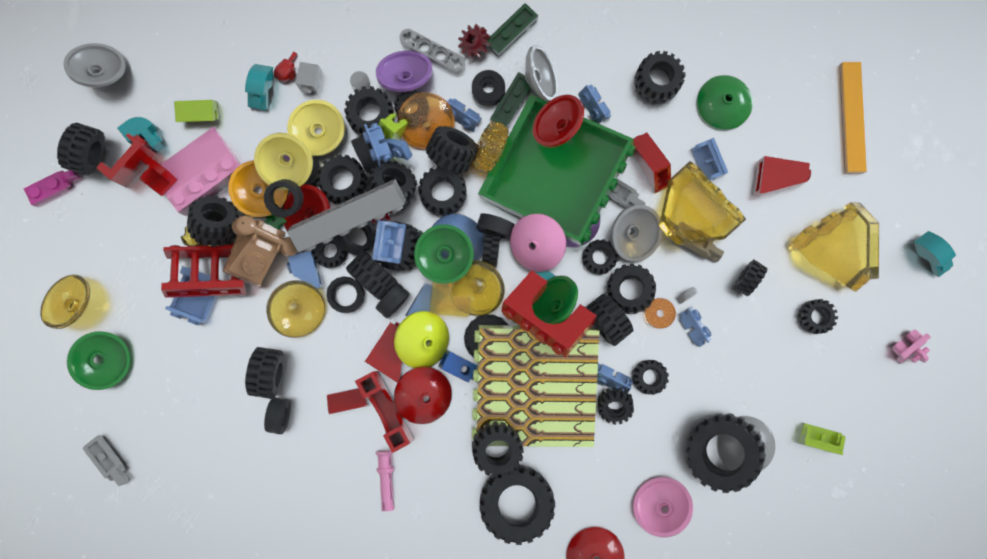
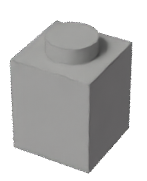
M300 62L295 84L301 92L309 94L318 92L322 73L319 65Z

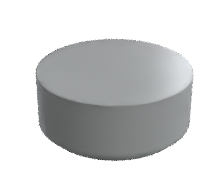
M357 71L350 77L353 89L360 91L363 86L366 89L368 88L370 81L366 73Z
M691 287L679 295L678 298L684 303L695 296L698 291L695 287Z

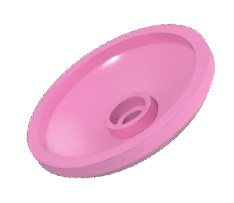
M530 214L520 219L513 227L510 247L515 259L523 267L532 271L543 272L554 268L563 259L566 251V237L561 226L553 218L544 214ZM531 242L536 245L535 249L531 247Z
M658 477L647 481L640 487L634 498L633 510L635 518L642 529L653 536L667 538L681 533L688 526L693 516V501L688 490L680 482L672 478ZM668 507L669 511L667 513H663V508Z

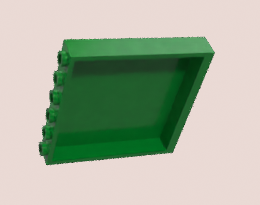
M530 94L478 195L481 199L521 218L530 214L547 215L561 226L567 240L582 246L584 242H588L593 224L596 225L598 223L600 210L602 207L605 208L609 201L608 195L611 190H615L619 174L624 173L627 166L625 162L628 156L632 157L635 151L634 139L587 118H583L578 132L569 141L557 147H544L533 136V124L539 111L548 102Z

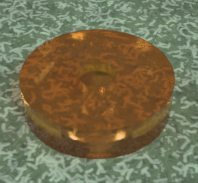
M657 298L652 301L649 308L645 309L644 317L651 327L663 329L669 327L674 322L676 310L669 300ZM658 310H661L663 312L662 317H659L657 315Z

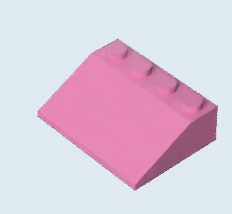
M214 127L161 164L178 179L165 195L178 213L187 216L189 206L192 205L194 200L198 201L199 197L205 198L206 195L213 197L229 185L232 173L241 163Z

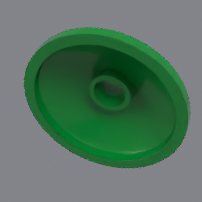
M719 75L706 81L700 88L696 106L701 119L707 125L717 130L726 131L741 126L749 118L753 108V98L747 85L740 79L729 75ZM725 97H730L731 101H727Z
M441 224L427 229L419 237L415 246L414 257L416 265L423 276L435 283L448 284L460 280L468 273L473 263L474 250L469 237L461 229L452 225ZM443 251H447L449 253L447 258H443L441 256V253Z
M564 275L555 276L547 280L544 293L532 305L536 317L545 323L559 324L564 322L576 306L578 287L570 277Z
M104 331L90 332L78 338L70 347L66 360L67 369L72 379L84 388L90 390L108 389L118 384L127 374L130 367V352L127 345L118 336ZM96 356L101 358L100 363H94Z

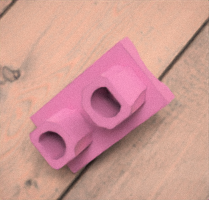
M914 329L906 336L912 343L910 347L904 342L899 341L892 348L899 356L897 361L900 364L912 354H914V357L911 358L912 362L916 363L920 360L925 363L929 360L927 353L930 350L928 347L920 348L927 343L931 336L927 333L922 335Z

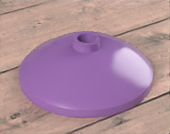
M410 50L394 52L384 57L376 67V77L379 84L394 92L416 90L423 86L432 75L430 59L424 54Z

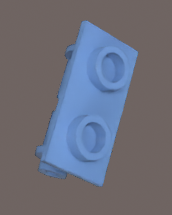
M592 84L586 85L578 93L581 102L585 105L591 118L596 123L600 124L604 119L607 120L611 117V111L605 102L598 103L602 97L597 88L593 87Z
M455 98L446 100L443 113L461 124L464 128L474 132L476 125L482 120L480 114L470 108L464 112L463 110L466 105Z
M375 123L368 129L367 125L364 124L365 132H363V137L366 144L370 143L372 149L369 151L372 160H377L378 165L381 166L380 161L384 160V162L391 160L392 155L387 142L379 144L380 141L385 140L382 128Z
M691 306L688 309L689 313L685 310L679 314L681 316L679 319L686 330L693 326L694 330L689 332V335L694 344L701 347L705 344L704 340L707 343L711 341L710 336H712V333L707 326H703L701 322L702 316L697 309L694 310Z
M598 363L597 384L611 389L616 387V390L622 387L623 392L625 389L628 392L631 390L633 380L630 379L631 377L617 372L614 377L612 376L614 369L605 364L601 365Z

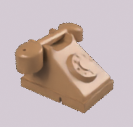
M241 216L232 223V229L237 237L222 272L244 280L256 287H261L263 279L279 250L286 257L294 256L298 251L290 237L284 238L285 231L265 224L262 220H254L250 216Z

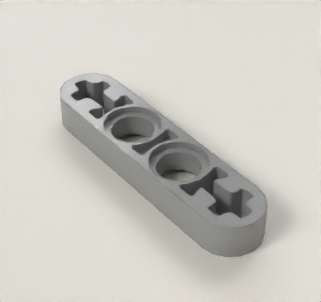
M405 29L400 33V42L403 47L424 54L431 62L452 73L460 74L465 70V60L461 55L411 29ZM409 35H411V39L413 41L408 40L407 42H405L404 37H408ZM422 43H427L430 48L428 51L423 52L419 49V46ZM437 52H444L446 54L445 59L438 60L435 57ZM449 56H452L451 61L455 63L460 61L461 67L457 66L454 68V64L450 61L448 62Z

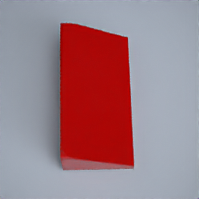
M358 388L327 395L328 414L369 406L367 398H363Z

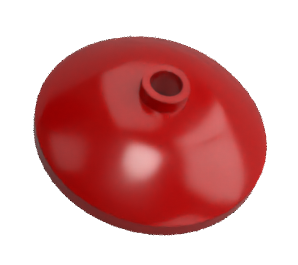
M566 94L555 97L546 103L537 114L533 124L535 140L540 145L548 148L557 147L569 141L578 132L583 122L584 106L576 96Z
M312 185L300 186L304 195L301 209L295 214L284 218L287 220L283 224L286 231L292 225L330 209L325 194L319 188ZM291 191L287 195L282 209H289L293 206L294 197Z
M426 366L416 367L406 372L397 382L394 391V403L398 412L404 419L414 424H429L438 420L446 413L452 399L451 385L445 375L435 368ZM429 396L428 401L424 402L423 398Z
M591 526L578 531L571 538L566 549V559H594L596 556H599L600 559H625L623 546L617 536L610 530L598 526Z

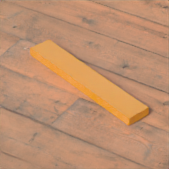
M842 62L840 64L845 173L867 172L861 62Z

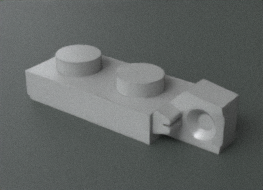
M617 179L618 184L615 190H611L608 195L609 198L625 208L635 204H646V202L638 198L640 194L636 192L637 190Z
M97 435L82 448L105 479L114 480L118 486H122L129 481V478L124 473L126 469L123 463L101 435Z

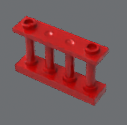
M234 243L216 247H181L179 245L163 247L166 258L171 259L170 281L168 283H161V291L164 297L246 295L244 280L233 276L227 281L219 280V257H229ZM191 258V273L188 282L178 281L179 259ZM199 258H211V280L209 281L198 280Z

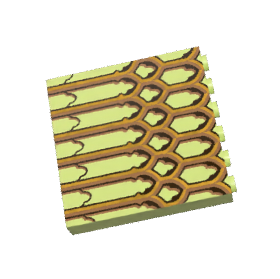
M479 325L478 330H475V342H478V350H474V362H477V370L473 371V381L477 382V389H473V401H476V408H472V420H476L475 427H472V439H474L475 433L478 434L480 427L484 429L485 424L489 423L491 426L493 422L497 421L499 425H501V422L506 423V426L511 425L514 431L516 430L519 434L522 446L594 447L599 330L596 327H591L565 358L554 353L551 347L539 342L529 331H524L520 326ZM494 441L488 446L509 445L504 441Z

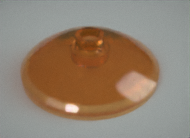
M422 92L409 97L402 104L398 112L397 123L402 119L408 122L402 137L410 145L417 148L426 149L436 127L448 126L454 128V114L451 106L444 98L434 93ZM429 122L430 126L424 127L423 124Z

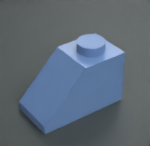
M308 251L288 257L287 268L290 274L319 290L324 289L317 262L312 256L313 252Z

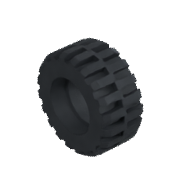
M720 413L712 417L710 416L700 422L687 439L685 457H688V468H692V475L695 479L698 477L701 480L700 484L704 487L706 485L710 486L711 490L715 492L717 490H722V493L741 491L742 488H747L757 479L763 468L766 454L765 443L761 440L760 432H757L754 429L755 426L751 422L750 424L746 422L745 418L741 416L736 417L730 413L727 415ZM727 434L733 436L741 443L745 456L743 463L737 469L731 471L722 470L710 461L707 455V445L714 436Z
M520 465L518 469L514 467V472L512 474L507 472L505 477H502L501 474H498V478L491 475L484 484L480 495L479 510L482 522L485 523L489 533L492 532L496 539H502L507 544L513 542L516 545H522V542H534V538H540L545 529H549L551 526L550 522L554 519L555 500L550 485L535 469L524 467V465ZM511 486H523L529 489L535 497L536 506L534 513L523 522H510L499 511V498L502 492Z

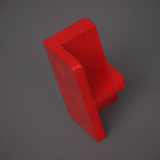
M147 154L140 159L149 167L141 175L140 180L157 194L163 196L178 179Z

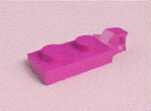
M62 170L23 189L30 204L37 206L69 190L70 183L79 179V175L70 170L66 172Z

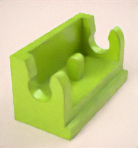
M174 101L175 122L218 120V101Z
M391 114L385 119L382 118L378 126H381L385 139L401 140L408 122L402 119L399 123H395L392 119H395L396 114Z
M803 423L798 443L843 455L846 436L839 432Z

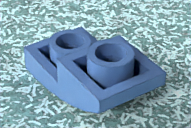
M385 139L379 142V144L387 142L392 153L391 159L395 156L396 158L409 160L413 156L406 141Z

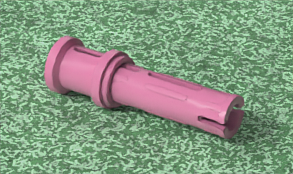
M391 450L376 451L375 454L378 456V468H376V471L380 476L381 511H393L392 473L394 467L392 466L391 454L393 453Z

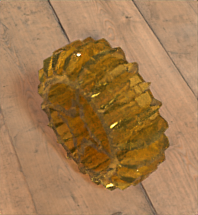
M495 121L490 122L478 139L477 147L479 150L472 163V166L477 170L488 173L499 161L509 134V130L504 124Z

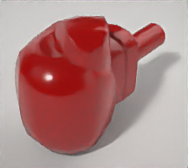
M293 51L288 60L283 59L275 67L274 76L276 79L282 82L294 80L296 72L294 69L295 65L292 62L297 55L296 52Z

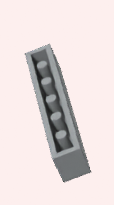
M396 179L292 225L287 233L298 252L303 250L308 252L314 249L318 243L326 244L333 240V237L336 235L344 236L354 227L362 228L372 219L377 221L385 217V214L390 211L393 213L400 211L405 204L406 198Z

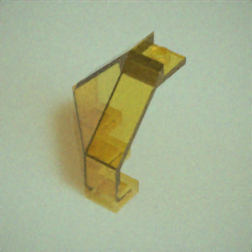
M689 161L668 181L659 226L677 245L725 239L746 220L740 209L727 200L720 188L709 181L701 168L693 162Z
M850 202L844 206V211L838 214L833 212L821 219V223L818 226L813 227L810 225L805 228L792 243L810 264L854 292H857L870 279H879L880 223L861 203Z

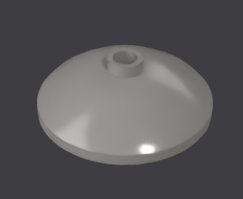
M98 43L84 44L72 49L65 56L63 64L66 75L73 82L86 87L108 86L118 81L125 72V60L122 54L111 46Z
M534 45L529 48L526 55L525 79L531 89L542 100L549 102L557 97L558 93L556 73L545 50L539 45Z
M642 204L631 205L620 212L612 226L611 242L615 252L621 258L638 262L648 258L656 251L661 242L663 232L662 222L658 213L651 207Z
M741 416L745 418L746 422L749 424L751 422L755 426L754 429L760 432L761 440L765 443L766 457L762 468L764 470L771 463L775 454L773 433L761 420L750 416ZM727 434L718 435L717 452L721 461L730 470L737 469L744 460L743 446L733 436Z

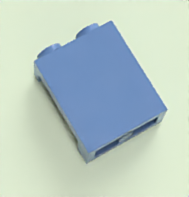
M182 266L180 273L183 276L180 282H188L191 269ZM199 272L198 280L209 281L211 276ZM218 296L175 297L171 305L166 306L165 310L171 311L170 315L181 319L184 316L189 318L187 321L198 326L200 323L207 324Z

